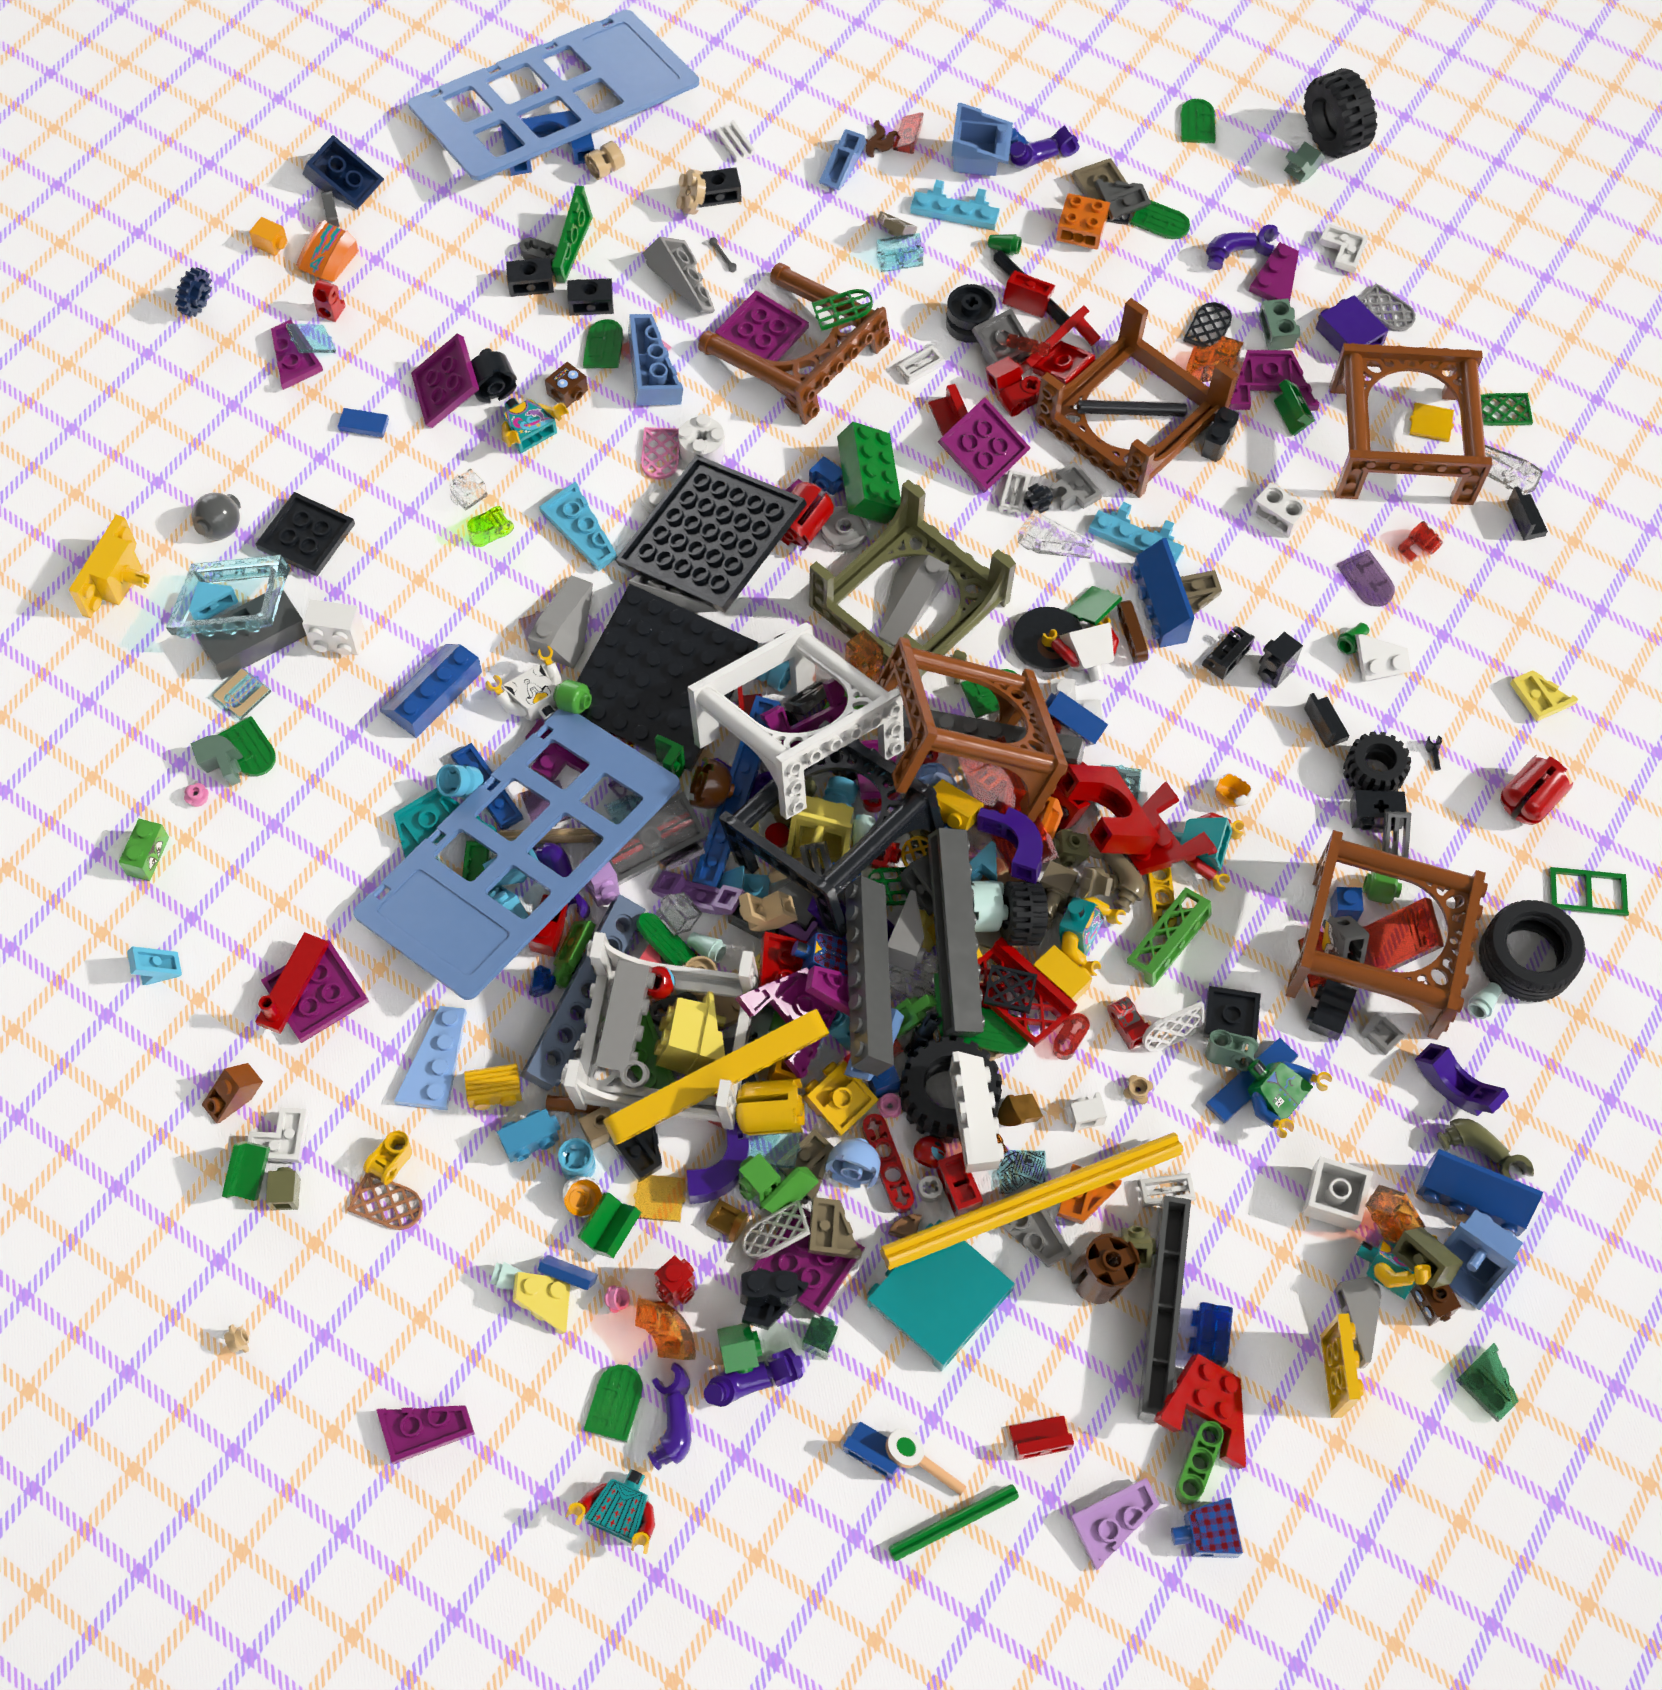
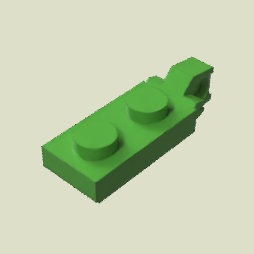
M591 920L574 921L553 962V965L556 967L549 981L560 989L567 987L572 973L582 958L586 945L592 939V933L596 924Z
M926 994L920 999L917 996L911 999L907 998L894 1007L904 1016L895 1041L922 1023L927 1014L926 1012L937 1004L933 995Z

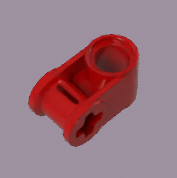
M1027 376L1021 381L1004 388L998 394L997 400L1011 417L1017 416L1025 409L1037 404L1041 381L1035 376Z

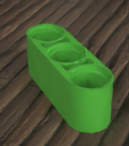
M1204 1422L1194 1434L1174 1491L1175 1497L1182 1504L1192 1505L1204 1493L1224 1436L1223 1429L1216 1422ZM1202 1432H1212L1215 1436V1442L1209 1443L1205 1441ZM1193 1457L1202 1458L1206 1464L1205 1469L1196 1468L1192 1461ZM1184 1483H1190L1195 1487V1496L1185 1494L1183 1491Z

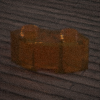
M1222 336L1212 346H1194L1186 371L1201 382L1211 381L1214 367L1220 361L1232 370L1235 368L1244 342Z
M638 1298L635 1326L645 1329L653 1337L657 1345L658 1357L696 1360L694 1337L685 1318L675 1308L663 1301L651 1298Z

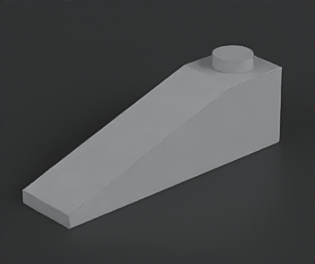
M659 236L642 253L646 259L647 266L699 312L713 313L715 311L708 290L701 284L703 276L700 272L697 273L695 265L698 263L686 241Z
M930 555L911 556L905 559L894 576L879 639L895 647L900 637H903L906 633L910 635L946 584L949 572L948 564Z
M640 574L627 582V587L629 584H632L693 613L719 611Z
M573 575L568 578L538 618L529 634L530 653L537 655L540 649L541 655L548 657L549 651L547 646H550L553 650L552 661L572 669L575 668L585 649V636L593 589L592 582Z

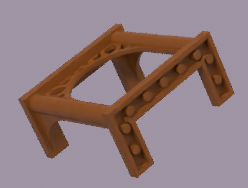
M1130 298L1125 302L1118 340L1080 375L1067 385H1064L1048 372L1041 377L1035 420L1041 427L1052 432L1057 439L1064 441L1072 447L1076 453L1088 459L1093 466L1104 471L1109 478L1116 480L1124 486L1129 493H1133L1140 498L1145 494L1148 482L1214 421L1217 411L1223 406L1229 408L1238 374L1220 361L1214 367L1209 387L1143 340L1149 310L1133 298ZM1130 357L1134 358L1199 406L1164 440L1151 447H1148L1139 439L1131 443L1130 449L1110 445L1092 431L1087 423L1085 414H1080L1077 412V409H1074L1078 400H1081V398L1082 400H1087L1090 394ZM1071 415L1080 418V421L1072 423L1066 417ZM1126 456H1128L1127 463L1123 461Z
M1356 343L1343 344L1329 385V393L1346 394L1349 446L1346 461L1334 490L1335 498L1358 499L1368 472L1458 477L1450 495V504L1474 505L1493 465L1492 457H1486L1478 370L1483 359L1482 350ZM1368 367H1379L1381 372H1372ZM1403 371L1424 373L1444 383L1442 399L1457 400L1459 404L1464 455L1371 451L1368 396L1372 387L1383 377ZM1442 371H1450L1448 376H1445Z
M900 637L876 682L888 692L895 689L898 685L913 735L892 773L896 792L906 794L929 750L1004 767L1016 773L1025 782L1028 789L1020 802L1022 813L1034 822L1039 813L1043 811L1046 801L1054 793L1057 783L1068 768V763L1034 670L1025 668L1020 675L912 648L909 639ZM918 669L970 681L990 689L999 704V715L995 722L1017 726L1018 721L1022 717L1026 726V736L1014 743H1001L936 727Z
M1333 830L1317 863L1312 885L1317 886L1302 950L1291 971L1285 996L1295 999L1308 974L1400 1000L1414 1007L1429 1022L1427 1037L1438 1040L1442 1032H1447L1450 1022H1454L1457 1012L1460 1013L1463 1008L1464 998L1461 997L1462 989L1465 990L1469 980V974L1465 972L1467 966L1471 965L1474 951H1471L1470 948L1471 943H1475L1478 936L1479 928H1475L1476 920H1480L1483 912L1480 900L1485 897L1488 883L1484 882L1486 872L1475 870L1472 876L1342 840L1343 832ZM1336 862L1403 880L1427 892L1440 907L1447 927L1445 946L1436 960L1419 970L1393 972L1315 950ZM1437 889L1441 890L1442 892H1444V890L1448 891L1445 892L1442 896L1438 894ZM1451 897L1455 900L1454 909L1449 908L1446 904V901ZM1450 939H1454L1456 944H1452ZM1445 959L1450 961L1448 968L1443 965V960ZM1439 970L1446 978V984L1440 985L1436 983L1432 978L1431 971ZM1423 976L1425 981H1418L1417 978Z

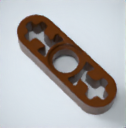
M1131 600L1121 601L1117 605V613L1134 663L1148 661L1147 645Z

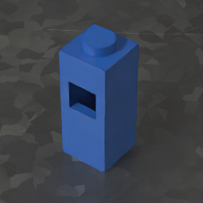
M1061 691L1056 692V694L1051 693L1045 700L1050 717L1080 738H1083L1090 745L1096 744L1109 725Z

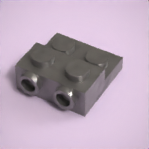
M1012 308L972 329L973 334L983 349L981 354L988 366L1008 356L1013 361L1017 360L1018 363H1021L1030 356L1029 353L1034 347Z

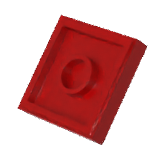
M1060 340L1032 366V372L1041 377L1048 372L1064 385H1067L1096 360L1095 354Z

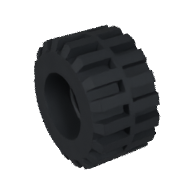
M1376 731L1369 733V736L1366 733L1361 735L1359 739L1353 742L1343 764V769L1345 770L1343 775L1344 778H1348L1347 784L1349 787L1354 786V791H1398L1402 787L1411 768L1410 764L1412 761L1411 757H1408L1410 753L1408 748H1403L1404 743L1401 740L1396 741V736L1392 734L1390 737L1386 736V732L1376 734ZM1366 760L1380 761L1387 767L1388 771L1374 770L1367 764Z
M1007 881L1004 884L1003 902L1008 907V919L1002 921L999 929L1001 937L1006 940L1008 946H1038L1044 939L1048 924V902L1045 890L1039 882L1034 884L1028 881Z

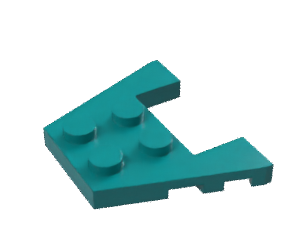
M434 788L393 813L405 858L425 838L427 839L460 803L451 797L442 795L437 788ZM479 816L476 817L479 821H481L482 823H484L485 825H487L488 827L497 832V829L493 825H488L487 823L482 821ZM441 833L432 843H439L445 835Z

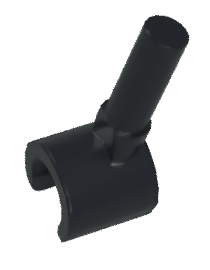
M1439 735L1437 736L1436 743L1431 742L1430 736H1428L1425 744L1426 751L1431 753L1433 757L1435 771L1441 770L1439 749L1442 744V737Z

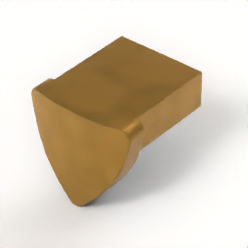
M1032 1093L1017 1096L1013 1094L1007 1095L1001 1103L997 1115L999 1124L1008 1127L1037 1122L1043 1117Z
M719 1199L707 1219L706 1225L729 1237V1241L735 1242L743 1232L750 1214Z

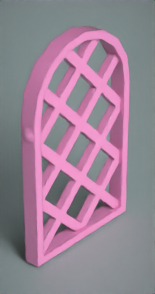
M644 427L641 464L642 470L650 478L657 480L666 479L676 472L679 463V438L678 442L673 438L678 435L679 428ZM663 433L667 438L661 442L657 437ZM646 434H649L651 438L646 441ZM653 440L658 443L654 448L648 444ZM671 441L675 445L667 448L664 444ZM645 446L650 450V451H648L646 454H645ZM660 447L666 450L661 455L656 452V450ZM675 448H677L676 455L672 452ZM652 453L657 456L653 461L647 458ZM667 454L673 457L669 462L663 458ZM644 459L649 463V464H647L645 467H644ZM659 460L665 464L660 468L655 465ZM676 461L675 466L673 468L671 464ZM652 466L656 471L650 473L647 469ZM669 467L671 471L664 474L662 470Z

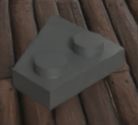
M1097 179L1094 182L1101 200L1110 202L1108 215L1111 221L1149 207L1151 204L1142 183L1132 182L1128 184L1124 181L1111 183L1103 182V179Z

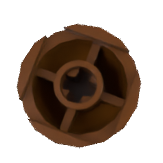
M705 757L701 760L705 762L703 767L697 766L694 772L689 792L694 794V800L689 799V802L692 806L698 808L712 809L721 806L727 798L732 797L735 785L732 783L729 769L723 763Z

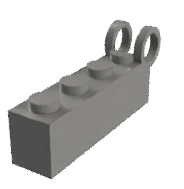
M618 960L595 1066L620 1071V1078L625 1085L640 1088L648 1082L650 1072L643 1062L638 1061V1052H635L637 1041L641 1042L644 1026L640 1024L642 1015H647L650 1000L646 999L648 989H652L654 986L655 973H652L653 968L650 966ZM639 1065L643 1071V1076L640 1081L631 1083L627 1078V1072L630 1067Z

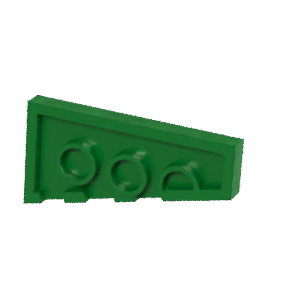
M575 185L555 259L552 261L551 269L559 283H566L593 219L584 186Z

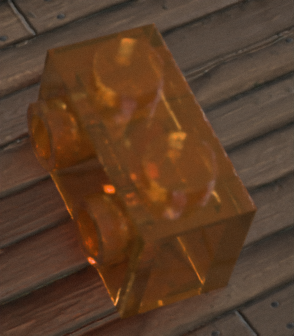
M862 630L846 643L845 660L875 682L882 672L884 648L865 630Z
M1379 1184L1365 1204L1371 1214V1219L1379 1227L1381 1236L1393 1242H1398L1406 1230L1426 1227L1405 1192Z

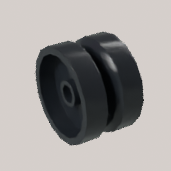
M965 284L955 288L950 293L947 299L945 321L946 329L952 337L965 343L978 342L972 329L993 318L996 313V299L992 292L977 284Z

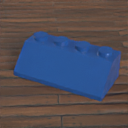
M1162 538L1135 557L1134 566H1131L1132 578L1137 580L1138 596L1145 604L1144 612L1146 619H1150L1152 624V637L1154 640L1157 639L1160 648L1187 643L1195 618L1167 538Z
M445 644L380 709V712L417 739L482 673L479 657L461 644Z
M1438 1149L1425 1165L1416 1194L1422 1196L1425 1201L1433 1204H1442L1455 1214L1470 1216L1475 1210L1487 1214L1492 1218L1493 1222L1503 1229L1511 1231L1518 1237L1527 1229L1544 1193L1441 1149Z

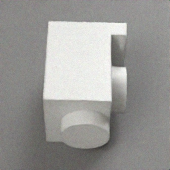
M1095 1092L1092 1099H1088V1097L1077 1098L1070 1104L1069 1108H1064L1067 1124H1072L1074 1132L1104 1125L1107 1119V1113L1100 1092Z

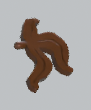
M876 120L873 123L876 134L870 140L866 139V155L871 158L875 157V149L880 152L890 150L894 146V137L898 135L897 131L888 132L886 135L885 128L880 125V120Z

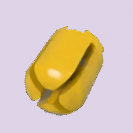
M801 1080L756 1081L740 1085L736 1096L738 1105L735 1107L736 1120L740 1130L749 1136L803 1133L801 1126L805 1125V1106L802 1103L801 1095H798V1088H802Z

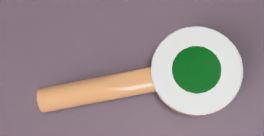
M897 1429L887 1438L886 1451L894 1463L903 1468H913L919 1465L957 1494L962 1495L967 1486L924 1455V1445L914 1432L907 1429Z

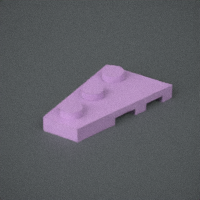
M1147 1478L1069 1516L1095 1570L1098 1571L1133 1531L1137 1530L1160 1505Z

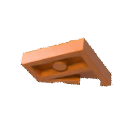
M1072 1164L1070 1172L1083 1167ZM1122 1180L1111 1182L1061 1202L1057 1216L1083 1225L1120 1187Z

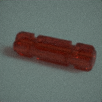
M1009 334L1006 340V346L1016 349L1018 347V350L1033 354L1039 352L1038 355L1045 357L1050 352V344L1041 341L1039 343L1038 340L1023 336L1018 338V335Z

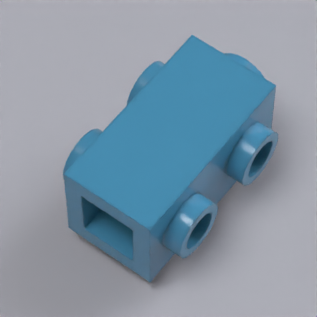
M547 1109L528 1113L526 1118L518 1122L511 1121L504 1124L501 1130L497 1131V1134L511 1163L523 1161L529 1158L531 1153L539 1149L546 1150L554 1146L556 1141L559 1140L557 1131L561 1127L556 1116H550Z

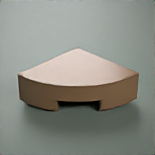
M909 1214L898 1219L891 1225L888 1235L901 1239L916 1233L922 1215Z

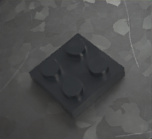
M1209 986L1207 990L1203 1037L1209 1038L1212 1031L1219 1029L1241 1036H1249L1257 1041L1261 993Z

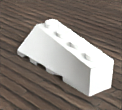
M955 1051L952 1053L949 1073L966 1173L998 1169L1000 1161L1004 1159V1150L1002 1143H997L996 1134L1000 1133L998 1118H993L992 1108H995L994 1093L988 1090L987 1083L991 1082L989 1066H984L982 1057Z

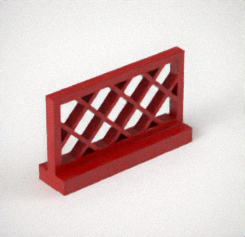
M1002 937L994 943V946L978 959V964L982 965L980 974L983 975V983H979L983 994L982 1001H984L987 975L990 972L986 961L990 958L999 966L1038 974L1034 990V998L1037 999L1038 1003H1032L1031 1010H1038L1039 1019L1026 1018V1013L1022 1012L1021 1017H1013L1008 1013V1009L987 1005L1033 1047H1036L1062 1023L1065 1024L1071 1019L1078 1004L1033 966L1014 947L1008 946L1006 940ZM996 972L992 973V975L998 976ZM1001 972L1003 976L1009 974V973ZM1019 976V978H1020L1021 980L1027 978V977ZM1031 980L1024 983L1028 990L1032 989L1033 982ZM1001 982V985H995L1001 992L1007 989L1003 982ZM1021 986L1013 989L1015 993H1019V996L1025 993ZM1006 993V994L1003 995V997H1004V998L1006 999V1001H1007V993ZM1025 997L1021 999L1025 1006L1029 1005V1003L1025 1002ZM1018 1002L1012 1004L1021 1007ZM1044 1011H1050L1057 1019L1055 1021L1044 1020ZM1027 1025L1040 1026V1034L1035 1037L1027 1030Z

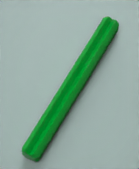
M1010 1484L890 1545L888 1551L894 1561H898L1010 1504L1019 1498L1016 1487Z

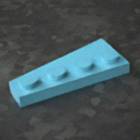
M576 481L539 506V510L545 518L598 572L616 559L617 555L614 548L598 524L595 514L589 508L588 502L580 492Z

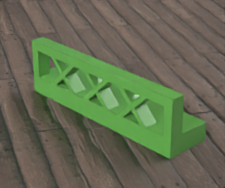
M1185 887L1127 958V964L1144 973L1146 984L1151 987L1157 984L1212 915L1211 901ZM1187 897L1197 902L1194 908H1182V903ZM1181 916L1182 923L1179 926L1168 928L1167 921L1170 918ZM1155 936H1167L1165 944L1153 946L1152 940ZM1151 953L1153 959L1147 966L1136 960L1141 954Z

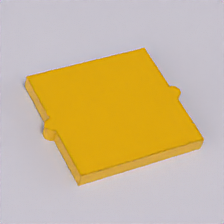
M1415 402L1413 414L1409 419L1411 421L1409 435L1449 442L1451 430L1454 428V410Z

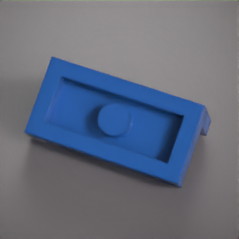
M863 1422L857 1424L851 1437L848 1436L843 1445V1452L891 1481L900 1467L887 1454L886 1441L888 1437Z

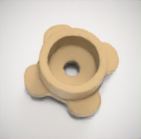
M1131 1075L1128 1079L1129 1085L1123 1091L1124 1097L1135 1099L1142 1105L1148 1102V1093L1153 1090V1083L1143 1077Z
M233 1324L229 1325V1331L224 1334V1340L228 1349L232 1353L240 1350L244 1353L249 1352L248 1343L250 1340L246 1330L241 1327L237 1328Z

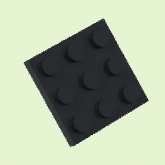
M293 492L255 545L258 550L318 577L355 526V521L345 514Z

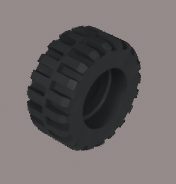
M1341 68L1317 77L1311 81L1304 94V117L1308 124V131L1312 135V140L1314 143H1317L1318 149L1323 151L1325 155L1336 159L1368 147L1375 138V131L1378 126L1376 122L1378 118L1377 111H1375L1376 104L1372 99L1371 90L1367 88L1365 80L1360 78V75L1353 70Z
M944 1036L937 1043L934 1039L927 1041L925 1048L919 1046L914 1050L913 1057H908L905 1068L902 1070L899 1097H901L902 1111L907 1113V1121L910 1125L915 1123L916 1131L923 1135L926 1131L930 1136L945 1138L944 1143H952L953 1138H959V1142H961L956 1109L945 1108L936 1104L930 1099L925 1089L926 1082L930 1077L940 1072L949 1071L952 1053L955 1051L982 1057L984 1066H989L991 1082L987 1084L989 1092L994 1093L995 1108H992L993 1116H996L1002 1093V1077L998 1073L999 1067L996 1061L989 1060L991 1054L986 1049L978 1050L979 1044L971 1041L970 1044H967L962 1037L956 1036V1041L949 1040V1036Z

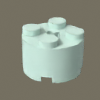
M995 880L971 881V888L974 890L973 912L976 915L975 932L998 931L1002 921L1008 919V907L1003 902V883Z

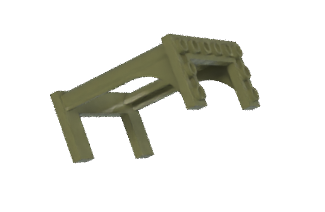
M909 479L902 484L900 506L887 528L875 542L835 578L830 571L817 561L810 566L809 606L883 666H885L893 649L838 605L880 566L897 558L930 555L949 565V572L954 577L960 592V603L955 615L923 646L907 633L903 636V638L909 639L912 648L940 655H946L999 604L1004 608L1010 602L1016 568L1014 559L999 549L991 555L990 569L982 566L975 561L970 553L961 550L953 540L947 539L935 526L925 522L926 492H924L920 485L914 484ZM913 538L922 543L920 549L914 550L910 546V541ZM904 542L905 550H899V548H902V543ZM963 575L965 578H967V580H964L960 576ZM975 585L981 591L970 593L965 590V587ZM966 599L972 600L969 605L965 602ZM918 669V670H919L920 677H921V680H922V676H923L927 671Z

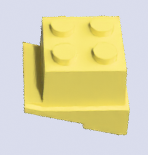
M806 796L807 808L791 817L786 853L795 859L801 856L799 848L801 845L826 841L831 863H836L850 849L854 807L844 803L826 801L820 797ZM817 848L821 866L824 868L820 848Z
M708 991L702 1002L678 997L673 1006H668L666 1015L662 1016L659 1024V1031L662 1032L661 1039L657 1040L654 1048V1055H657V1066L684 1074L685 1077L725 1056L722 1032L718 1031L717 1026L724 1027L726 1017L716 1015L713 992Z

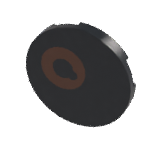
M1038 607L1023 614L1015 624L1012 636L1013 649L1017 657L1024 664L1043 670L1042 672L1052 673L1065 670L1070 666L1052 647H1046L1042 644V635L1045 633L1050 637V630L1055 629L1057 631V638H1060V635L1082 630L1083 628L1079 621L1072 614L1060 608Z

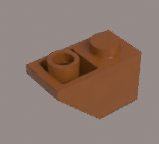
M249 1063L224 1068L201 1105L216 1124L221 1123L252 1100L262 1085L263 1080Z

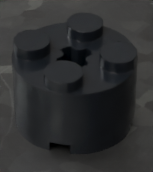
M486 348L471 360L479 390L474 393L478 401L492 403L491 399L498 398L500 401L515 391L517 377L504 353Z

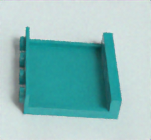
M939 1219L934 1225L942 1223L943 1221ZM929 1223L925 1227V1229L932 1227L934 1225L932 1223ZM964 1240L904 1265L887 1270L885 1273L887 1278L881 1284L875 1283L866 1294L869 1297L867 1299V1307L870 1309L873 1306L934 1360L933 1365L942 1372L1013 1291L1015 1283Z

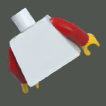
M1106 617L1103 623L1100 621L1096 626L1093 625L1090 628L1060 635V638H1057V631L1051 629L1050 637L1043 633L1041 642L1046 647H1052L1070 667H1073L1075 672L1087 669L1090 681L1095 682L1105 679L1102 665L1114 661L1119 639L1111 627V619Z

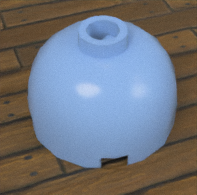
M854 1138L840 1141L832 1148L825 1170L826 1172L830 1170L832 1172L831 1178L843 1185L860 1188L861 1184H868L867 1188L877 1183L881 1162L874 1147L865 1139Z

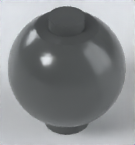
M219 492L207 493L201 496L192 508L191 517L194 529L198 534L213 540L229 537L236 531L240 522V501L232 494L225 495Z

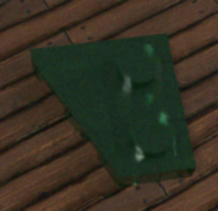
M1493 1343L1455 1381L1496 1422H1499L1519 1400L1514 1388L1509 1383L1510 1377L1506 1367L1503 1368L1497 1354L1499 1351L1498 1347Z

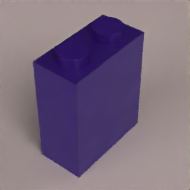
M1355 295L1340 300L1330 309H1324L1318 316L1315 328L1339 354L1344 343L1383 345L1389 331Z

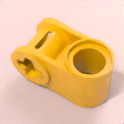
M400 1130L390 1132L377 1149L368 1156L364 1163L363 1171L373 1173L381 1179L384 1185L390 1184L412 1156V1148L407 1134ZM399 1144H403V1145H404V1146H403L401 1149H399V1150H394V1149H393L396 1145H399Z

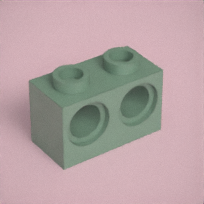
M1289 299L1262 301L1258 317L1268 350L1295 348L1297 339L1300 338V327L1296 325L1295 310L1291 307Z

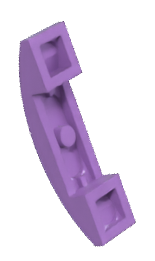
M662 870L651 889L653 894L674 904L715 915L733 914L740 903L738 896L745 893L744 889L722 885L720 889L687 881L682 874Z

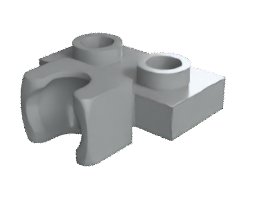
M1076 462L1057 471L1056 479L1058 481L1049 488L1053 499L1061 497V511L1075 505V501L1082 509H1085L1102 499L1103 495Z

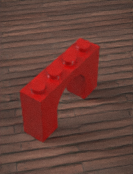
M1068 764L1066 773L1057 783L1067 800L1093 801L1106 807L1116 816L1101 817L1090 833V837L1100 853L1148 855L1160 836L1117 769L1108 766Z

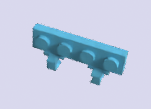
M941 180L935 181L933 191L928 190L927 193L915 191L910 207L911 214L995 231L1000 208L991 207L989 202L985 201L987 190L978 188L975 200L970 199L969 202L946 198L947 195L943 194L944 181Z
M1126 502L1122 503L1118 513L1112 511L1111 514H1107L1098 510L1089 526L1088 533L1138 554L1160 539L1167 538L1176 564L1184 549L1183 545L1173 542L1175 537L1171 536L1175 523L1166 520L1160 532L1156 530L1153 533L1131 524V520L1127 519L1132 505Z

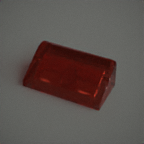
M923 112L902 117L893 150L914 154L923 125Z

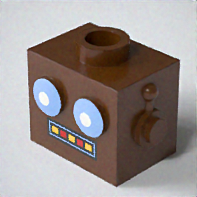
M568 361L544 380L547 395L557 403H564L566 408L575 401L580 400L588 391L587 376Z
M1427 1283L1424 1285L1417 1284L1410 1291L1429 1326L1440 1321H1449L1451 1316L1462 1307L1449 1284L1436 1288L1430 1287Z

